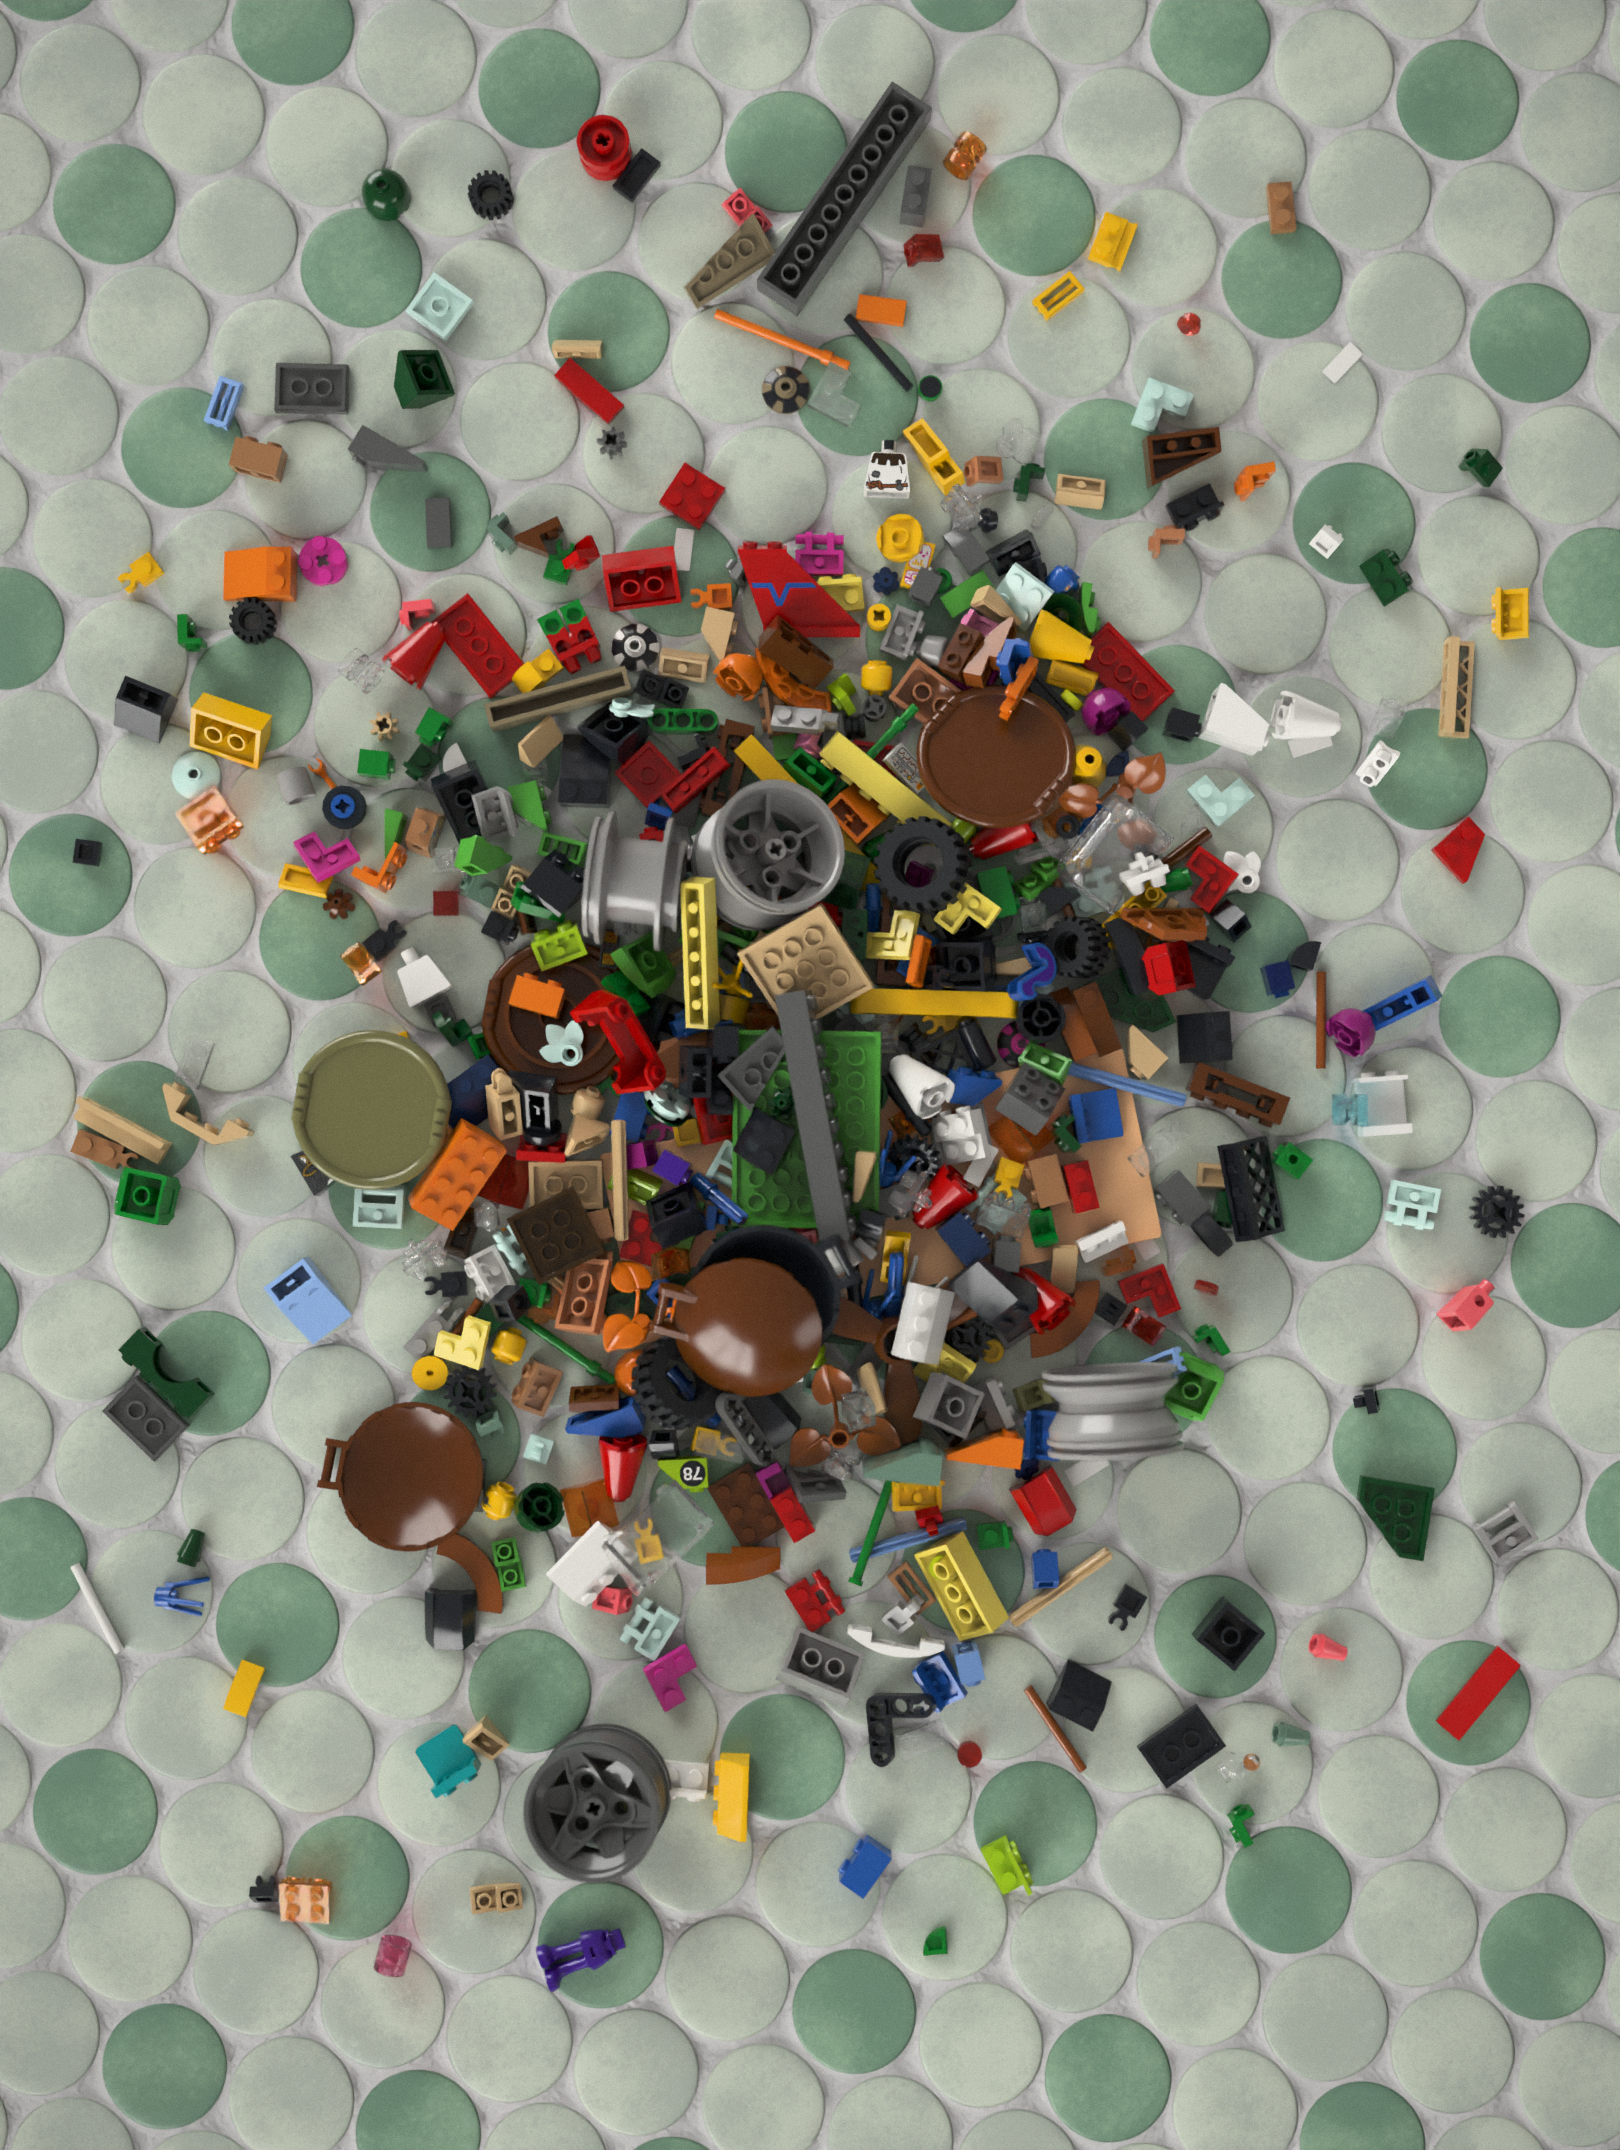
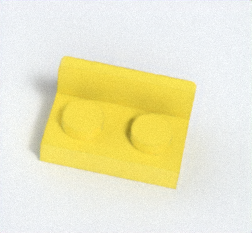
M846 574L840 579H833L831 576L818 578L817 582L847 612L865 610L862 577H857L856 574Z

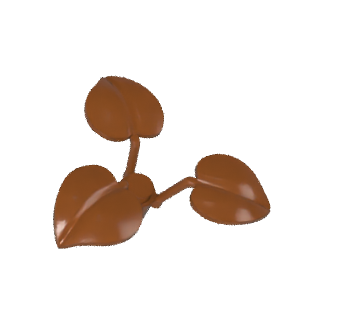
M1160 752L1131 760L1126 765L1125 772L1119 776L1118 783H1113L1112 787L1099 799V791L1095 786L1087 783H1077L1070 785L1058 801L1068 814L1084 819L1093 816L1097 811V804H1101L1116 791L1120 798L1128 799L1129 822L1121 823L1118 826L1117 833L1120 842L1132 851H1134L1133 846L1138 844L1141 846L1148 845L1150 851H1152L1159 837L1158 826L1153 820L1146 817L1133 819V796L1137 788L1145 794H1152L1163 786L1166 776L1163 754Z
M824 1364L814 1375L812 1394L814 1399L821 1405L833 1403L835 1424L830 1428V1436L827 1434L820 1436L818 1430L811 1427L799 1429L793 1435L790 1443V1466L806 1467L818 1464L830 1455L831 1445L835 1448H844L848 1445L849 1439H854L856 1434H858L857 1445L860 1450L865 1454L873 1456L900 1448V1438L894 1426L881 1416H868L864 1418L862 1429L857 1428L850 1432L846 1424L839 1422L837 1401H845L849 1398L853 1388L852 1381L843 1370L830 1364Z

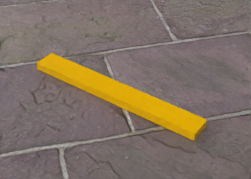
M752 734L733 751L761 781L778 779L798 784ZM841 830L845 849L843 869L866 893V884L880 882L875 879L874 871L878 869Z

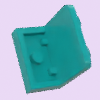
M456 1724L449 1726L421 1744L415 1751L435 1783L431 1789L435 1798L441 1795L444 1797L449 1796L457 1790L456 1785L463 1781L465 1784L471 1782L478 1776L477 1772L482 1765L473 1749L463 1742L464 1735Z

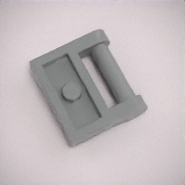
M1513 1500L1506 1504V1508L1481 1524L1476 1523L1471 1526L1497 1565L1539 1539ZM1512 1515L1515 1517V1522L1490 1538L1486 1534L1487 1531Z

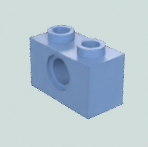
M971 1640L951 1645L961 1685L966 1684L967 1687L981 1684V1680H985V1675L976 1641Z

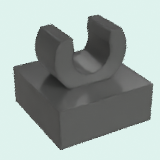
M740 558L738 562L729 559L725 565V568L729 570V577L736 586L745 589L748 580Z

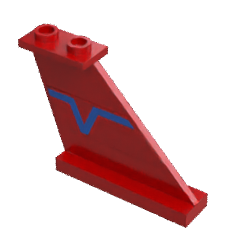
M746 541L743 542V545H738V554L763 624V631L779 615L806 638L860 637V623H857L787 552V545H782L780 541H769L767 545H758V542Z

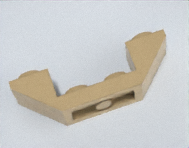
M175 1081L173 1084H163L162 1089L170 1120L212 1145L228 1143L250 1137L254 1134V1131L249 1129L250 1124L240 1118H237L236 1121L228 1119L220 1133H218L219 1129L206 1122L203 1125L197 1121L198 1116L186 1110L182 1113L192 1095L186 1092L187 1088Z

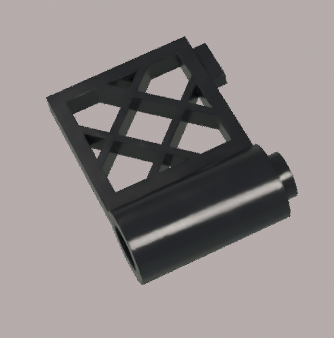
M970 1016L961 1017L952 1030L931 1041H928L926 1038L915 1044V1050L911 1051L915 1060L933 1070L945 1072L946 1077L949 1075V1070L953 1068L956 1058L964 1060L967 1067L972 1069V1072L985 1070L997 1061L977 1018ZM951 1037L956 1042L953 1053L942 1050L944 1041ZM928 1050L936 1052L932 1064L924 1063L920 1054ZM940 1054L951 1056L947 1069L936 1066Z

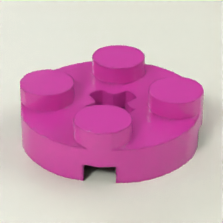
M315 536L300 551L298 565L305 578L314 585L336 584L343 579L348 570L347 554L341 544L332 538ZM328 556L327 561L329 564L319 567L318 559Z

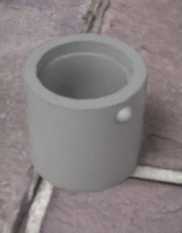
M306 767L292 768L276 776L285 805L300 804L316 796Z

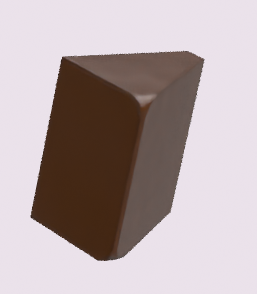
M516 912L521 936L535 933L537 927L534 915Z

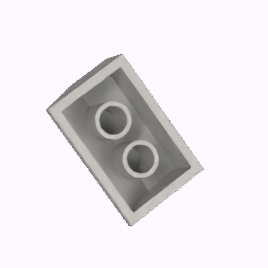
M797 1626L783 1657L776 1680L844 1708L851 1698L865 1654Z

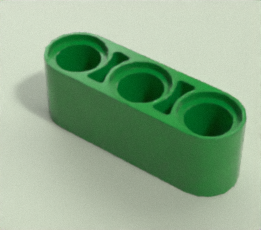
M658 708L652 710L654 712L653 716L648 717L651 730L656 734L694 735L696 733L699 735H712L719 727L718 716L709 709ZM658 716L666 719L665 724L661 727L653 725V720ZM688 717L690 719L688 726L680 727L677 725L679 718ZM705 717H711L714 719V724L707 728L701 725V721Z

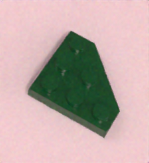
M1116 969L1092 980L1097 983L1111 1018L1152 1033L1176 1023L1164 995H1157L1152 990H1148L1135 996L1129 992L1122 969Z
M1360 1475L1356 1500L1392 1550L1400 1558L1424 1561L1435 1488Z

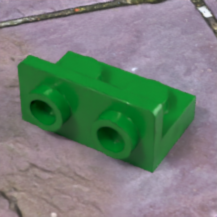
M517 882L510 902L517 911L563 923L566 916L565 913L558 917L521 888L524 882Z

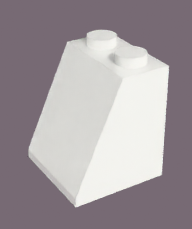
M1221 683L1212 693L1198 738L1253 756L1258 751H1261L1263 746H1267L1271 733L1267 732L1269 724L1226 684Z

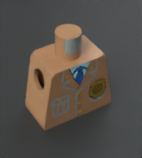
M424 807L416 808L405 836L408 850L432 859L446 816Z

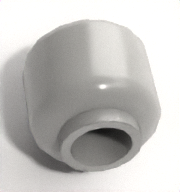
M926 635L923 641L918 642L916 655L920 656V660L927 666L938 668L937 665L950 641L946 637Z

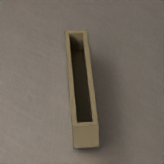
M621 666L486 703L484 707L489 726L495 733L543 720L548 715L554 717L609 702L617 697H627L634 694L626 667Z

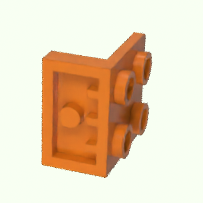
M394 842L379 873L367 866H363L362 869L355 866L351 875L359 881L387 893L388 889L391 890L396 883L397 877L395 874L398 868H402L407 861V850Z

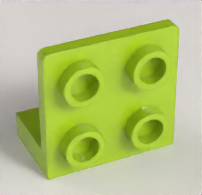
M567 919L563 923H558V927L549 931L548 928H544L534 933L535 936L531 939V947L541 971L588 954L579 932L577 920L571 922V919Z
M1007 1835L980 1848L1003 1895L1022 1885L1028 1896L1033 1894L1031 1886L1034 1885L1031 1878L1032 1875L1026 1863L1021 1864L1023 1860L1014 1840L1010 1842Z

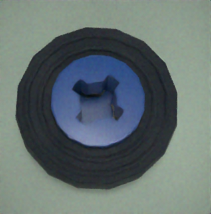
M338 786L331 789L326 794L322 806L326 820L339 829H350L359 825L366 815L367 808L363 795L351 786Z

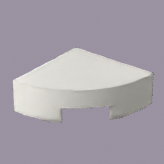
M458 743L453 744L445 753L443 759L444 773L467 763Z

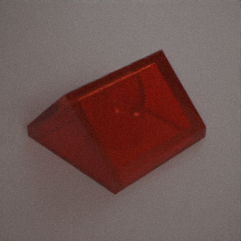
M505 1154L477 1196L497 1204L523 1210L529 1193V1161L516 1160V1156Z

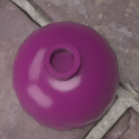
M1102 688L1092 690L1085 698L1086 701L1083 704L1081 715L1087 729L1093 735L1095 733L1097 736H1101L1111 731L1118 724L1116 720L1121 715L1124 718L1127 716L1131 703L1116 689Z
M1354 1008L1339 1011L1327 1021L1325 1026L1329 1038L1333 1035L1339 1041L1335 1043V1046L1351 1057H1357L1359 1054L1362 1056L1373 1045L1376 1036L1371 1016Z

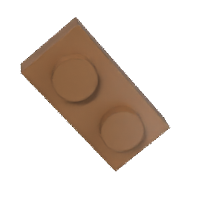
M1292 181L1268 183L1266 194L1270 234L1295 232L1296 220Z

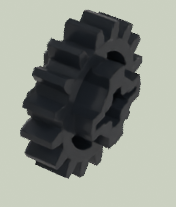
M906 1134L904 1139L899 1136L896 1142L892 1143L887 1158L891 1159L890 1162L896 1166L897 1172L912 1156H916V1160L902 1175V1180L908 1177L911 1183L915 1179L923 1183L925 1178L930 1181L933 1175L937 1174L942 1159L938 1158L940 1151L933 1150L935 1144H927L928 1138L925 1137L923 1140H920L918 1134H915L914 1138Z
M1487 1186L1488 1192L1479 1190L1481 1197H1473L1472 1200L1476 1205L1469 1206V1209L1474 1211V1214L1469 1216V1218L1477 1221L1473 1227H1482L1481 1234L1487 1235L1489 1233L1490 1238H1496L1497 1234L1500 1238H1506V1231L1509 1234H1514L1513 1226L1521 1227L1522 1225L1518 1218L1525 1217L1524 1214L1519 1213V1209L1524 1208L1523 1204H1517L1520 1196H1511L1513 1190L1506 1189L1504 1191V1186H1497L1496 1190L1494 1186ZM1498 1195L1502 1196L1505 1199L1498 1202L1496 1198H1493L1492 1196ZM1495 1207L1500 1208L1497 1212L1499 1216H1494L1496 1212ZM1496 1222L1501 1227L1493 1228L1489 1224Z
M979 1315L968 1320V1322L973 1323L972 1326L965 1327L963 1324H960L946 1331L944 1338L947 1345L968 1359L971 1358L974 1363L979 1362L978 1355L982 1358L987 1356L984 1349H992L988 1341L994 1339V1336L988 1335V1331L992 1327H985L984 1324L986 1322L983 1319L978 1320ZM980 1331H981V1334H982V1342H981V1343L979 1342V1332H980ZM952 1332L955 1334V1342H954V1343L952 1342V1337H951V1336H952ZM966 1333L971 1335L968 1342L963 1341L964 1334ZM963 1348H968L970 1351H973L974 1353L965 1354L960 1352V1350H962Z
M463 1365L462 1372L456 1368L453 1370L455 1377L449 1375L446 1378L450 1384L444 1385L443 1389L448 1390L449 1393L443 1397L444 1399L451 1400L448 1408L456 1407L454 1414L457 1415L463 1411L464 1418H467L470 1412H472L475 1418L479 1414L478 1410L483 1414L487 1412L485 1405L493 1406L494 1402L490 1398L497 1396V1393L492 1391V1388L496 1387L497 1383H490L493 1375L486 1376L484 1374L486 1371L485 1367L478 1371L474 1368L469 1370L468 1366ZM466 1375H474L479 1377L480 1379L471 1380ZM456 1383L459 1386V1393L457 1396H455ZM467 1386L469 1388H471L472 1386L475 1388L473 1395L466 1394L465 1391L468 1390ZM485 1386V1387H486V1396H485V1399L483 1400V1397H482L481 1393H482V1387ZM463 1401L470 1402L475 1407H467L461 1403Z

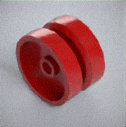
M609 115L594 116L583 123L578 131L576 141L582 167L588 175L597 180L610 181L619 178L632 159L631 144L626 127L620 120Z

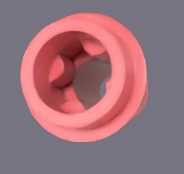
M1322 1633L1319 1635L1314 1634L1309 1642L1308 1649L1314 1657L1340 1661L1346 1659L1347 1647L1340 1645Z

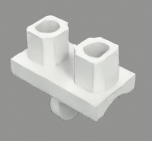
M1380 740L1355 774L1360 776L1359 780L1369 787L1377 786L1399 758L1401 752L1389 748Z
M1138 852L1135 854V861L1129 863L1130 869L1119 873L1120 880L1126 884L1129 892L1136 896L1145 891L1143 882L1146 880H1150V884L1154 888L1166 885L1165 873L1169 872V868L1160 859L1154 860L1152 855L1144 857L1142 852Z

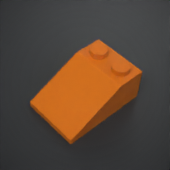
M276 546L224 552L223 600L244 601L245 598L249 600L256 598L258 601L297 602L298 554L292 547Z
M1002 1428V1431H993L961 1442L954 1447L944 1448V1455L946 1460L1020 1469L1024 1439L1016 1432V1429Z

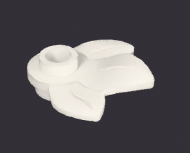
M1254 851L1250 852L1245 858L1237 852H1226L1224 863L1240 874L1228 891L1238 889L1245 894L1255 892L1260 885L1258 873L1261 869V860ZM1246 877H1250L1252 879V883L1249 885H1245L1243 883V879Z

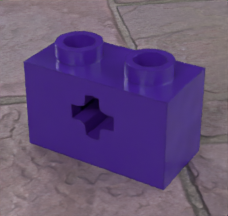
M664 1149L652 1170L677 1186L681 1183H687L693 1173V1170L690 1169L692 1166L690 1162L668 1149Z

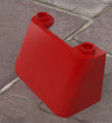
M597 990L570 1012L575 1023L588 1021L587 1024L589 1026H595L599 1023L620 1059L613 1067L615 1071H618L617 1081L611 1084L617 1094L655 1090L663 1083L666 1077L665 1066L631 1006L625 999L607 990Z

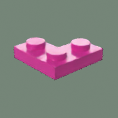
M315 831L293 842L296 851L317 883L361 861L359 854L348 838L327 849Z
M685 1643L642 1668L664 1712L669 1711L686 1700L676 1679L697 1667Z

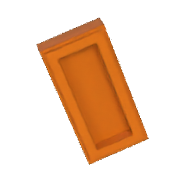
M859 294L856 320L903 327L907 301Z
M915 934L906 977V983L918 988L923 987L932 940L924 935Z

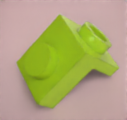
M845 673L829 684L827 689L832 696L831 702L838 711L843 710L850 716L857 710L849 697L855 694L857 690L849 676Z

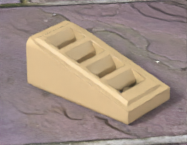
M986 585L976 590L970 604L974 609L999 624L1009 617H1014L1016 627L1021 625V620L992 586Z
M1026 957L996 963V975L1019 977L1031 969L1032 965Z
M859 1150L856 1152L853 1187L854 1202H859L863 1198L878 1152Z

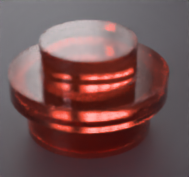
M1187 312L1178 319L1177 326L1184 335H1196L1201 329V320L1196 314Z

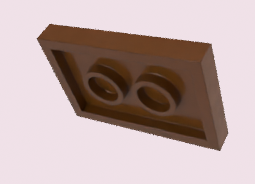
M750 1462L712 1483L707 1488L741 1547H752L785 1527L766 1495Z

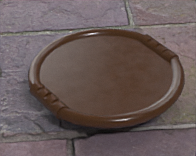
M986 685L985 688L973 687L950 695L921 727L917 743L918 771L926 790L933 800L954 817L973 825L988 828L1015 827L1044 817L1073 783L1072 779L1076 768V748L1071 731L1060 713L1041 697L1026 690L1016 709H1013L1008 721L998 717L1001 712L999 709L1007 698L1005 695L1007 685Z
M584 942L588 954L545 971H541L531 944L511 955L498 968L492 979L489 980L481 1021L483 1035L489 1052L498 1066L507 1075L512 1070L557 1077L558 1095L574 1094L578 1089H587L588 1086L595 1087L616 1072L613 1067L620 1061L600 1024L589 1026L587 1024L588 1021L578 1022L583 1031L584 1039L581 1044L583 1058L577 1065L567 1066L562 1062H548L539 1052L541 1048L549 1045L546 1038V1026L555 1024L566 1029L567 1025L574 1020L570 1012L594 991L606 990L601 981L606 976L620 971L618 966L616 969L599 967L601 949ZM524 973L538 976V981L546 984L548 980L562 983L561 988H564L567 992L559 1019L509 1004L517 975L523 977ZM569 1049L567 1052L568 1056L574 1058L575 1051Z

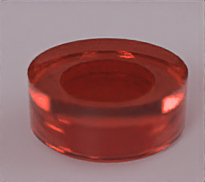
M1196 1280L1193 1288L1198 1292L1217 1296L1219 1291L1218 1285L1203 1280Z
M965 1741L958 1747L957 1757L963 1766L971 1768L980 1763L982 1752L977 1743Z

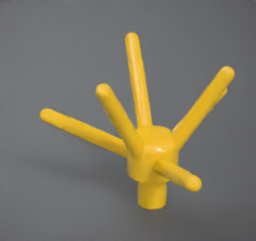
M735 956L739 960L738 967L733 965L732 974L726 975L718 965V974L723 979L722 984L712 983V987L719 988V990L724 989L727 994L737 998L741 997L742 994L749 998L753 997L752 993L741 988L739 982L744 965L741 959Z

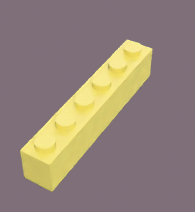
M838 730L820 751L819 754L823 757L820 761L831 771L834 767L842 773L839 776L850 786L854 782L861 788L858 792L869 801L872 798L880 803L877 808L887 816L891 813L898 818L896 823L906 824L905 819L913 817L918 820L919 816H927L930 819H938L948 826L952 825L949 820Z
M692 876L680 883L686 1028L709 1030L720 1022L719 988L712 987V983H719L715 878Z

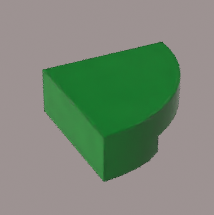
M945 1926L933 1930L927 1936L923 1945V1956L948 1954Z

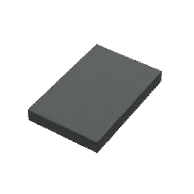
M276 363L275 412L348 415L349 365Z
M139 1375L135 1376L102 1411L154 1462L190 1426Z

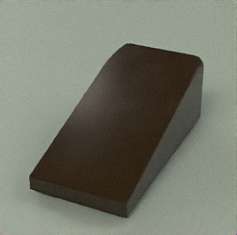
M472 1207L467 1209L454 1230H450L443 1248L445 1253L465 1260L469 1257L483 1211Z

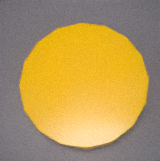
M901 513L888 517L883 525H880L876 536L877 547L883 556L892 562L898 563L910 561L917 556L923 547L925 539L923 528L919 522L909 514Z

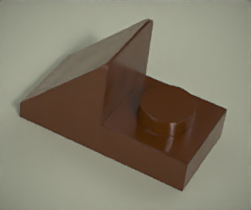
M558 516L513 537L518 547L549 558L543 541L546 539L551 541L558 538L564 530Z

